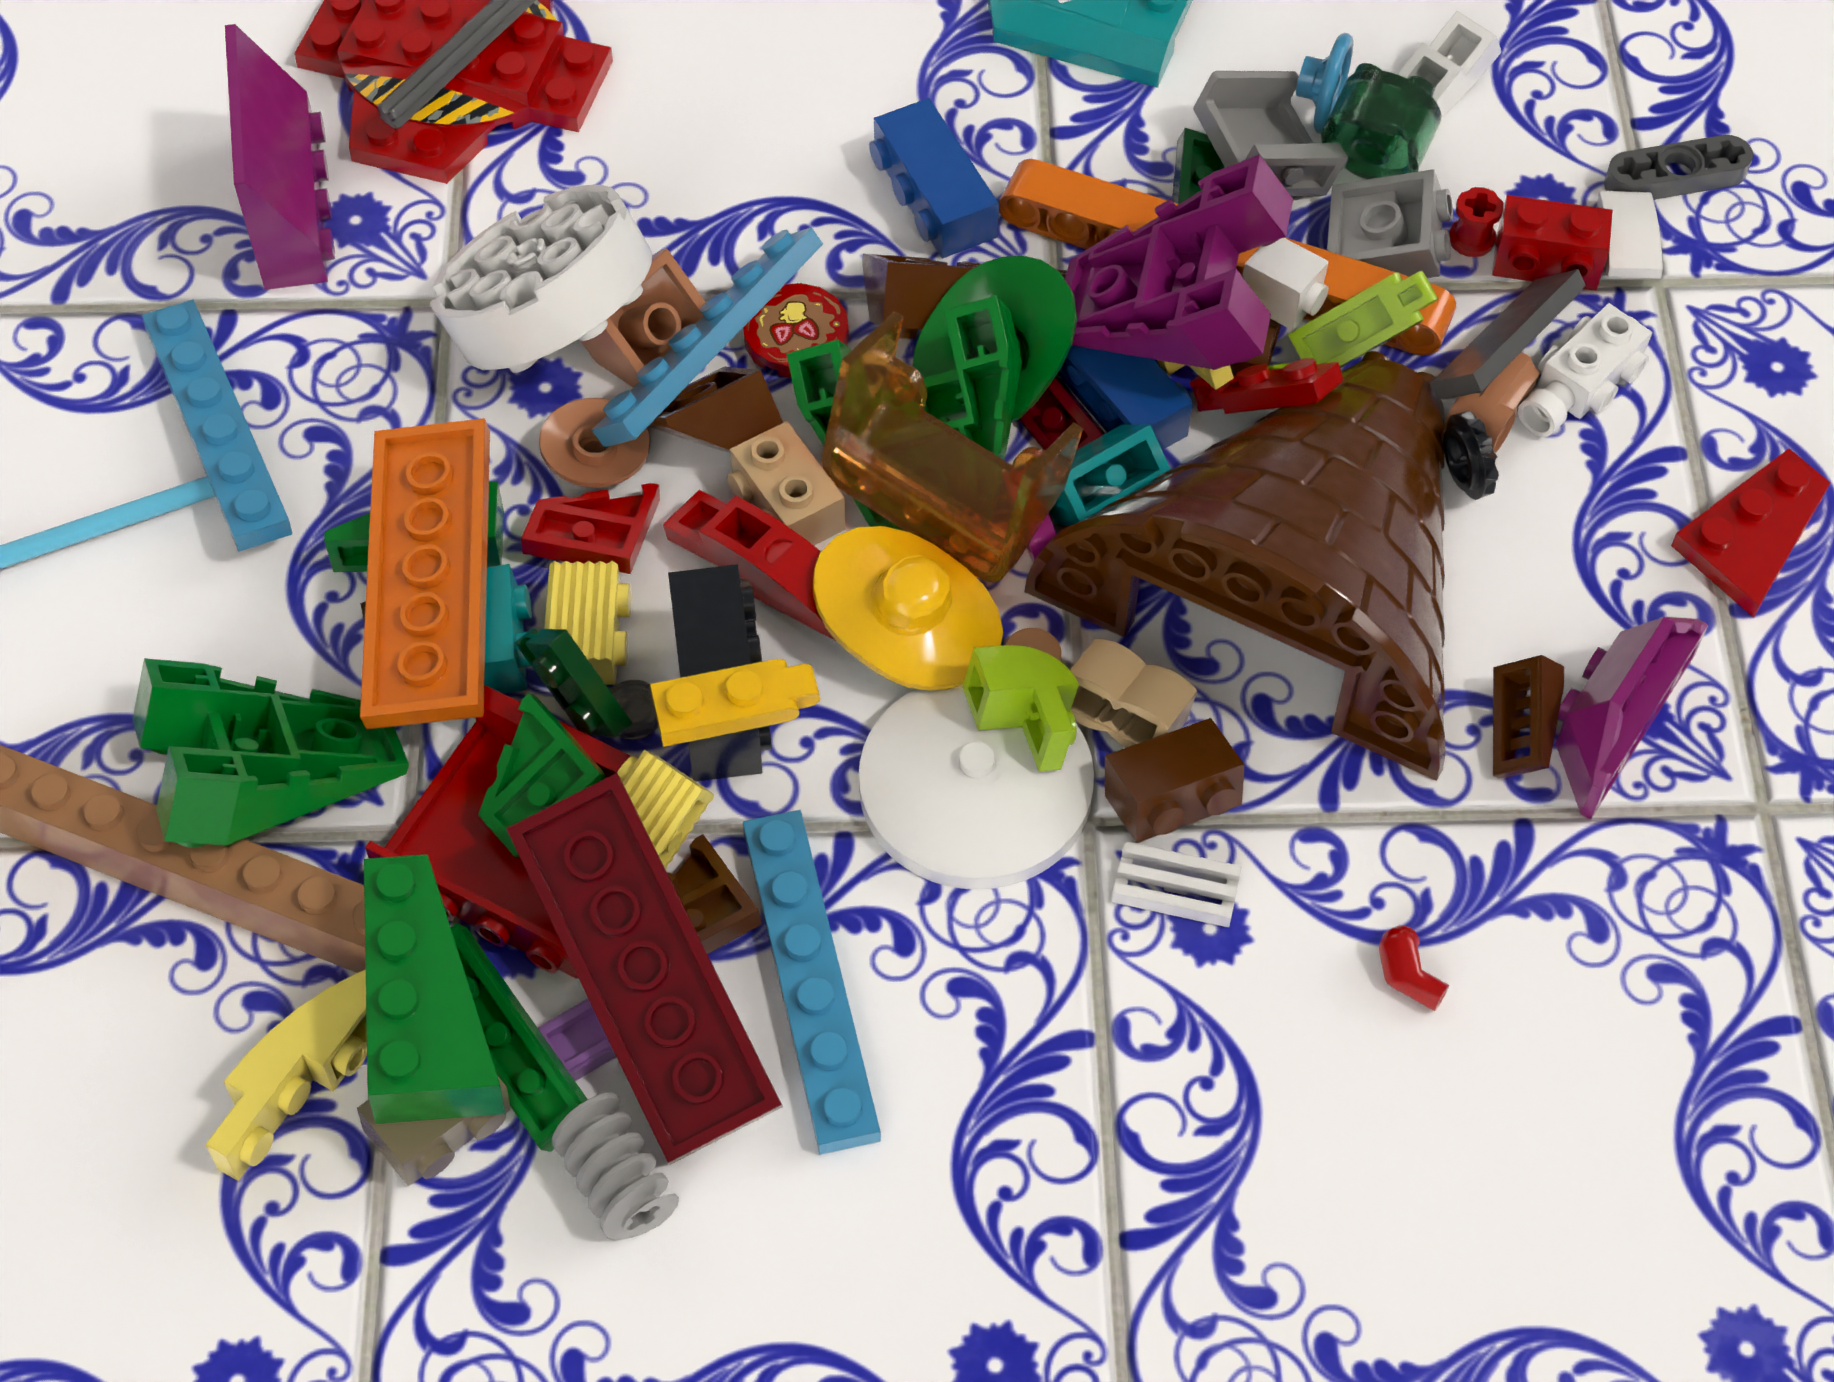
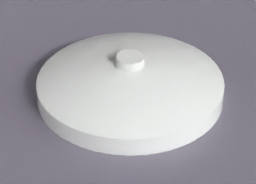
M963 685L948 690L927 691L914 689L894 702L877 720L866 739L860 758L859 792L862 811L867 825L881 847L895 861L914 874L938 884L961 889L979 890L1010 886L1037 876L1059 861L1072 848L1082 833L1090 814L1093 798V761L1088 744L1078 725L1076 724L1075 742L1073 745H1069L1061 770L1039 772L1022 727L977 730L962 688Z

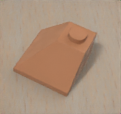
M667 248L652 255L649 272L641 284L643 288L642 294L632 303L620 307L613 315L606 319L608 325L601 334L587 341L580 340L597 364L631 387H634L639 382L636 375L641 368L650 361L666 355L671 349L668 342L677 332L688 325L696 324L703 317L700 309L706 302Z

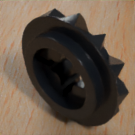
M1471 411L1451 415L1444 432L1443 448L1446 463L1454 482L1474 500L1493 494L1499 476L1495 465V460L1498 456L1493 451L1492 438L1486 434L1485 424L1480 419H1477Z

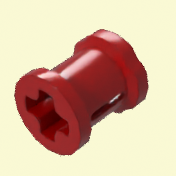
M1473 187L1459 195L1456 202V213L1459 218L1453 223L1449 231L1451 246L1459 254L1467 257H1480L1492 251L1496 242V231L1493 226L1500 221L1504 211V203L1494 191L1484 187Z

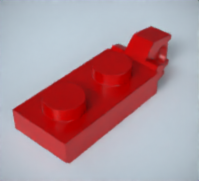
M1306 358L1289 363L1283 369L1269 370L1266 364L1247 367L1233 375L1234 379L1217 390L1198 375L1190 381V387L1193 389L1198 412L1223 409L1225 414L1316 404L1342 383L1343 376L1339 362L1316 364L1315 359Z

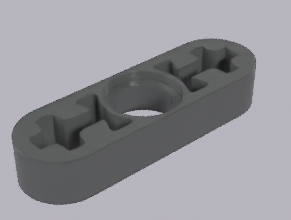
M1720 135L1624 151L1616 154L1611 159L1604 180V187L1606 191L1651 192L1653 200L1732 187L1745 180L1753 159V150L1745 140L1737 136ZM1681 163L1687 166L1692 173L1676 175L1670 172L1665 165Z

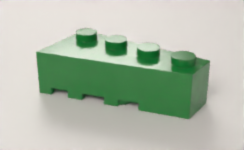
M428 854L364 859L368 1099L375 1124L505 1114L501 1085Z

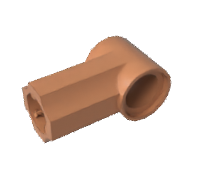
M1521 352L1482 392L1458 397L1447 416L1444 430H1446L1447 422L1451 415L1471 411L1477 419H1480L1485 424L1486 434L1492 438V448L1494 453H1496L1504 443L1514 424L1519 405L1529 396L1538 383L1541 372L1534 366L1531 357Z

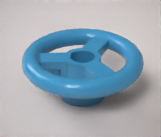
M1342 33L1337 37L1328 57L1322 60L1306 56L1301 67L1296 87V96L1313 101L1316 107L1314 129L1319 134H1325L1331 129L1342 100L1354 46L1353 37L1349 33Z

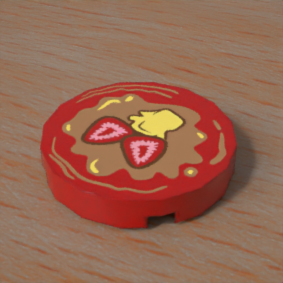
M803 283L785 284L743 327L745 350L754 363L764 370L766 365L770 369L777 370L779 376L791 378L787 353L837 339L847 346L849 341L847 312L837 297L821 287Z

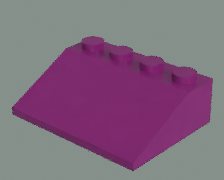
M236 24L225 25L234 186L264 289L328 282L326 260L335 259V248L331 228H324L323 221L332 220V210L328 189H321L320 182L329 181L325 151L317 149V143L326 142L321 111L312 112L307 91Z

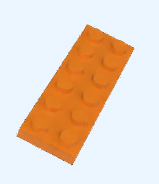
M485 418L374 431L360 718L366 729L483 717L490 430Z

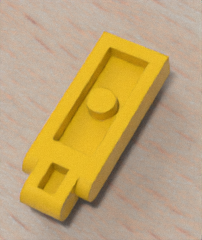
M772 659L650 684L663 747L789 722L799 716V709L814 706L820 701L813 667L809 664L788 667L787 662L783 659Z

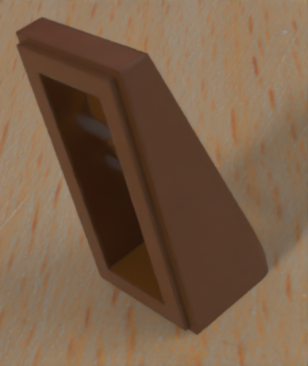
M1543 655L1493 667L1494 777L1502 779L1549 768L1564 689L1563 665ZM1528 690H1530V696H1527ZM1530 708V715L1523 716L1524 710ZM1530 727L1529 735L1519 737L1521 729ZM1530 747V755L1515 758L1517 749Z

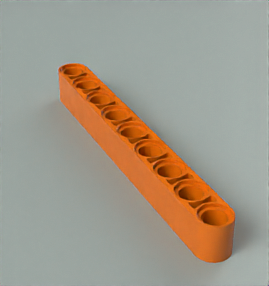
M1025 159L1018 163L999 199V213L1008 223L1018 228L1083 249H1089L1126 225L1134 232L1158 217L1155 213V208L1167 200L1044 161ZM1286 238L1329 261L1324 285L1329 287L1327 297L1319 311L1313 316L1307 313L1303 318L1305 320H1314L1365 289L1396 273ZM1259 247L1239 254L1236 269L1241 276H1243L1245 263ZM1400 274L1402 280H1405L1406 278L1409 277V276ZM1430 283L1438 300L1420 310L1424 320L1387 341L1384 345L1421 356L1432 355L1438 352L1456 310V300L1453 295L1446 289Z

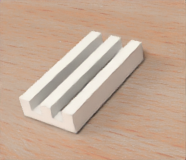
M1125 841L1111 902L1229 928L1242 866ZM1132 880L1164 887V890L1182 895L1192 893L1223 901L1222 905L1128 885V882Z

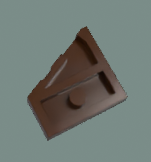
M704 834L696 837L689 845L691 856L675 875L670 872L667 873L709 954L762 925V921L756 905Z

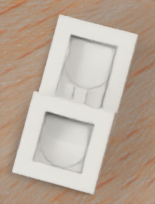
M1599 191L1596 207L1613 210L1610 250L1605 263L1608 277L1661 279L1663 271L1661 238L1651 192Z

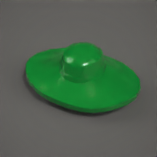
M1006 256L986 261L969 270L956 281L938 303L920 333L914 351L913 380L956 369L943 310L997 295L1011 311L1022 360L1011 423L1020 419L1040 399L1061 369L1073 343L1077 313L1074 293L1063 275L1043 260L1027 256Z

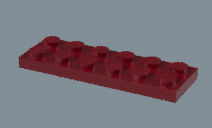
M618 773L506 828L668 1164L671 1165L782 1108L783 1105Z

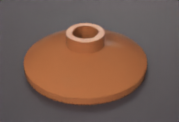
M578 399L562 405L547 417L540 431L539 448L545 464L561 479L584 487H606L629 479L642 468L647 460L650 449L648 429L646 428L635 440L604 447L591 430L606 416L603 408L610 399Z

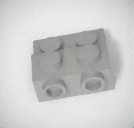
M1434 169L1332 185L1327 251L1393 272H1399L1409 277L1422 270L1427 278L1439 277L1440 262L1451 259L1449 233L1447 229H1442L1443 221L1453 219V204L1449 189L1441 190Z

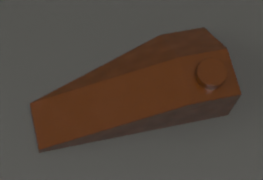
M863 253L862 267L870 322L886 327L885 336L907 339L917 338L918 329H923L928 318L947 291L969 270L982 263L962 261L957 262L956 266L947 265V262L931 260V258ZM1056 269L1064 278L1066 277L1067 270Z

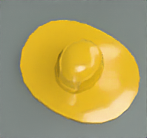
M886 526L857 527L837 535L820 552L813 572V596L817 611L825 628L847 652L888 680L908 688L927 691L948 690L958 687L964 683L974 647L1001 646L1003 628L999 610L986 587L964 565L933 543L913 533Z

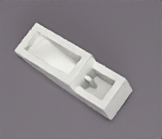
M1456 11L1429 46L1423 42L1361 119L1359 122L1360 126L1397 151L1402 152L1442 119L1501 54L1497 36L1459 11Z

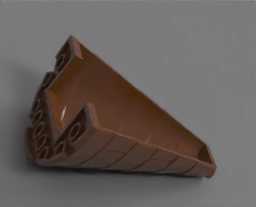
M1369 351L1365 353L1360 362L1341 372L1343 376L1342 383L1318 403L1282 407L1257 420L1252 426L1210 446L1202 454L1158 476L1150 484L1108 504L1098 513L1061 530L1043 547L1034 560L1027 575L1025 593L1125 638L1135 621L1139 580L1143 579L1344 670L1345 675L1331 733L1437 781L1443 771L1446 755L1443 718L1445 690L1442 650L1445 640L1442 592L1445 579L1442 539L1445 524L1442 469L1445 467L1443 448L1444 406L1442 400L1437 399L1430 385V382L1435 378L1434 375L1427 372L1417 373L1403 364L1391 361L1380 352Z

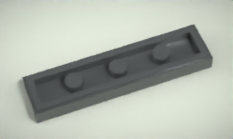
M1579 269L1535 279L1430 382L1437 399L1446 400L1482 392L1583 290L1586 285Z

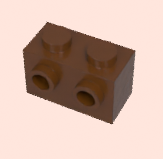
M1211 718L1105 755V797L1136 843L1157 835L1169 834L1179 827L1212 815H1221L1231 808L1242 805L1244 763Z

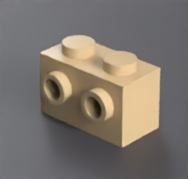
M788 421L730 449L732 473L727 475V480L734 496L736 495L762 509L813 545L846 530L845 497Z

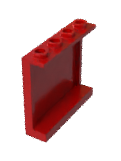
M484 685L483 717L475 718L476 722L385 847L369 841L365 849L368 858L428 854L448 921H453L456 917L474 926L476 932L489 943L498 947H504L506 944H509L525 952L527 958L540 969L549 973H556L560 970L577 979L576 972L521 859L512 855L478 815L488 788L493 785L497 778V764L504 745L511 746L524 713L518 710L521 702ZM560 722L608 777L617 773L623 763L631 757L629 754Z

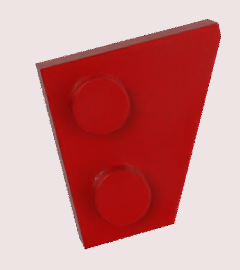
M641 484V495L610 499L607 489L587 492L579 497L559 496L537 500L521 537L522 554L563 562L568 561L569 563L579 561L584 564L590 561L596 564L602 561L607 564L613 561L618 564L619 572L631 574L660 501L659 484Z

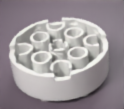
M583 185L544 197L543 202L545 205H543L542 209L522 219L516 210L508 214L472 239L446 264L432 286L438 296L430 301V306L467 363L481 370L509 368L513 373L524 371L531 367L538 359L578 339L587 341L598 336L608 325L606 319L613 315L620 307L632 303L642 294L643 288L641 284L649 272L652 263V251L621 197L613 188L604 185Z

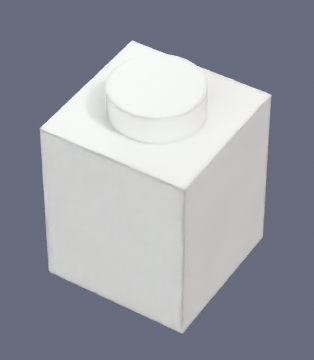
M1281 238L1271 245L1260 246L1245 263L1242 277L1271 313L1270 318L1293 330L1307 313L1313 316L1323 305L1329 287L1324 285L1329 261L1286 238Z

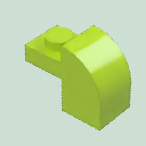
M1020 645L974 647L962 688L977 730L1022 727L1038 771L1061 770L1068 747L1074 744L1077 732L1076 721L1071 707L1079 683L1073 673L1052 655L1035 648Z

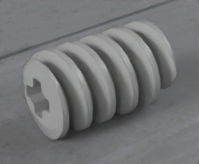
M603 1093L586 1100L566 1115L552 1136V1146L561 1157H564L566 1170L572 1177H576V1187L584 1197H588V1207L597 1218H600V1228L608 1238L621 1240L636 1237L660 1226L677 1208L679 1197L675 1193L659 1197L666 1190L669 1180L663 1173L649 1175L655 1168L657 1162L655 1157L651 1153L638 1154L644 1145L643 1137L638 1132L627 1133L631 1128L632 1119L626 1112L615 1113L621 1102L615 1093Z

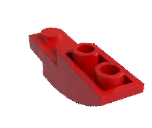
M698 490L663 524L667 540L718 567L738 564L739 576L750 583L755 599L835 640L825 628L817 611L813 596V572L821 551L787 525L736 495L728 503H725L701 490Z

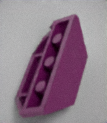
M1661 617L1621 631L1608 651L1600 647L1596 649L1582 675L1588 682L1581 692L1572 687L1560 705L1558 720L1562 721L1563 725L1555 743L1581 815L1592 819L1695 657L1709 624L1699 619Z

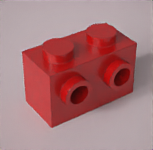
M1507 195L1503 215L1496 234L1492 276L1533 282L1535 279L1579 269L1586 285L1583 289L1597 291L1610 250L1613 210Z

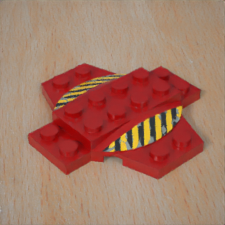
M324 0L294 55L298 68L344 78L348 90L354 91L349 138V152L352 162L447 184L488 145L487 135L496 126L510 122L515 130L530 122H535L579 133L613 62L612 49L609 46L565 37L562 22L557 21L552 15L553 0H536L398 129L392 128L380 119V113L377 109L378 105L491 0Z

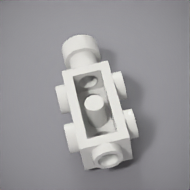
M1610 303L1593 318L1589 316L1583 317L1571 332L1568 342L1562 348L1554 345L1540 361L1537 369L1541 372V378L1537 389L1518 407V415L1523 425L1537 436L1548 437L1566 421L1567 411L1578 419H1581L1590 409L1598 414L1602 413L1617 394L1618 386L1616 384L1621 379L1630 384L1633 383L1645 369L1649 356L1644 353L1653 332Z

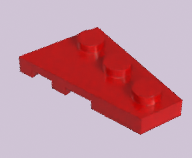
M1789 448L1675 534L1671 546L1754 618L1797 541L1801 538L1823 500L1831 482Z

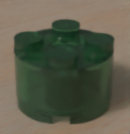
M1362 63L1357 66L1355 72L1346 80L1322 130L1321 141L1322 143H1340L1348 156L1345 169L1366 180L1418 172L1442 118L1440 108L1432 97L1435 92L1434 86L1426 79L1418 76L1405 78L1398 74L1382 71L1373 64Z

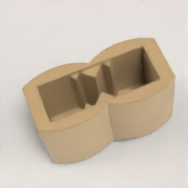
M1095 639L1070 669L1079 683L1071 707L1075 721L1094 730L1107 731L1125 748L1180 729L1188 719L1197 693L1196 688L1176 672L1157 665H1146L1130 649L1106 639Z

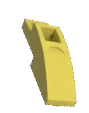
M366 970L358 972L327 988L298 1007L271 1029L243 1057L223 1081L235 1106L205 1144L219 1171L239 1181L250 1166L258 1165L265 1158L272 1146L273 1134L287 1115H294L302 1108L310 1094L313 1080L334 1092L345 1075L352 1076L361 1067L367 1055Z

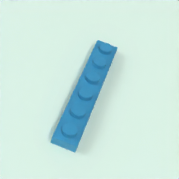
M812 227L792 234L787 229L782 230L768 239L762 246V250L765 253L758 260L752 261L740 268L732 276L731 280L734 285L727 292L714 296L702 306L700 312L703 317L696 324H691L681 329L669 340L668 344L671 346V349L666 355L650 361L641 368L636 375L639 382L631 390L618 394L605 405L603 411L606 413V416L591 430L604 447L635 440L823 245Z
M194 299L143 314L142 318L147 334L238 552L292 535L289 518Z
M801 809L743 821L745 841L819 1155L881 1142V1131Z

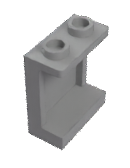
M1214 71L1204 86L1193 110L1224 167L1226 168L1261 155L1290 196L1327 195L1348 160V156L1340 143H1313L1291 105V97L1297 87L1298 74L1295 71Z

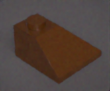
M724 366L688 384L648 427L721 451L730 452L731 448L782 424L783 420L761 370Z

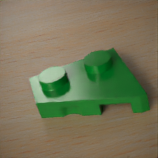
M530 693L520 703L518 710L524 713L511 746L504 745L497 764V778L493 785L488 788L478 813L479 817L512 855L519 859L520 857L506 828L608 777L539 698Z

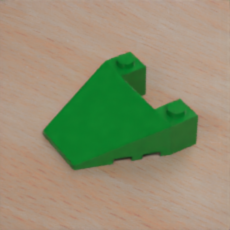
M997 295L943 310L956 369L864 394L856 354L839 339L786 354L797 406L806 421L812 426L824 446V451L829 460L839 471L850 490V495L870 527L886 526L913 533L932 542L994 526L1022 364L1011 311Z
M144 658L132 720L139 747L141 749H150L158 754L167 755L156 807L165 842H176L179 845L192 848L202 847L206 844L229 845L407 774L409 762L394 726L366 729L360 718L361 700L316 689L311 690L310 698L275 691L277 680L257 676L255 686L220 678L221 667L204 663Z

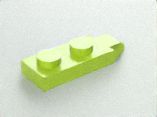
M1423 270L1405 280H1402L1399 272H1396L1289 333L1288 336L1301 359L1313 358L1316 364L1339 362L1340 368L1365 355V353L1372 351L1421 323L1424 318L1420 310L1437 301L1438 297Z

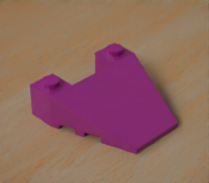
M1261 155L1211 173L1198 181L1199 187L1202 190L1177 206L1171 199L1167 200L1155 208V213L1158 217L1134 232L1126 225L1069 261L1065 280L1074 293L1077 313L1073 346L1212 370L1237 362H1245L1257 355L1263 354L1271 313L1238 272L1236 266L1240 253L1259 246L1271 245L1279 239L1286 237L1293 198Z

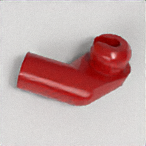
M1398 925L1386 931L1381 937L1378 949L1386 983L1427 1008L1436 1011L1450 985L1422 970L1418 950L1420 940L1415 930L1405 925Z

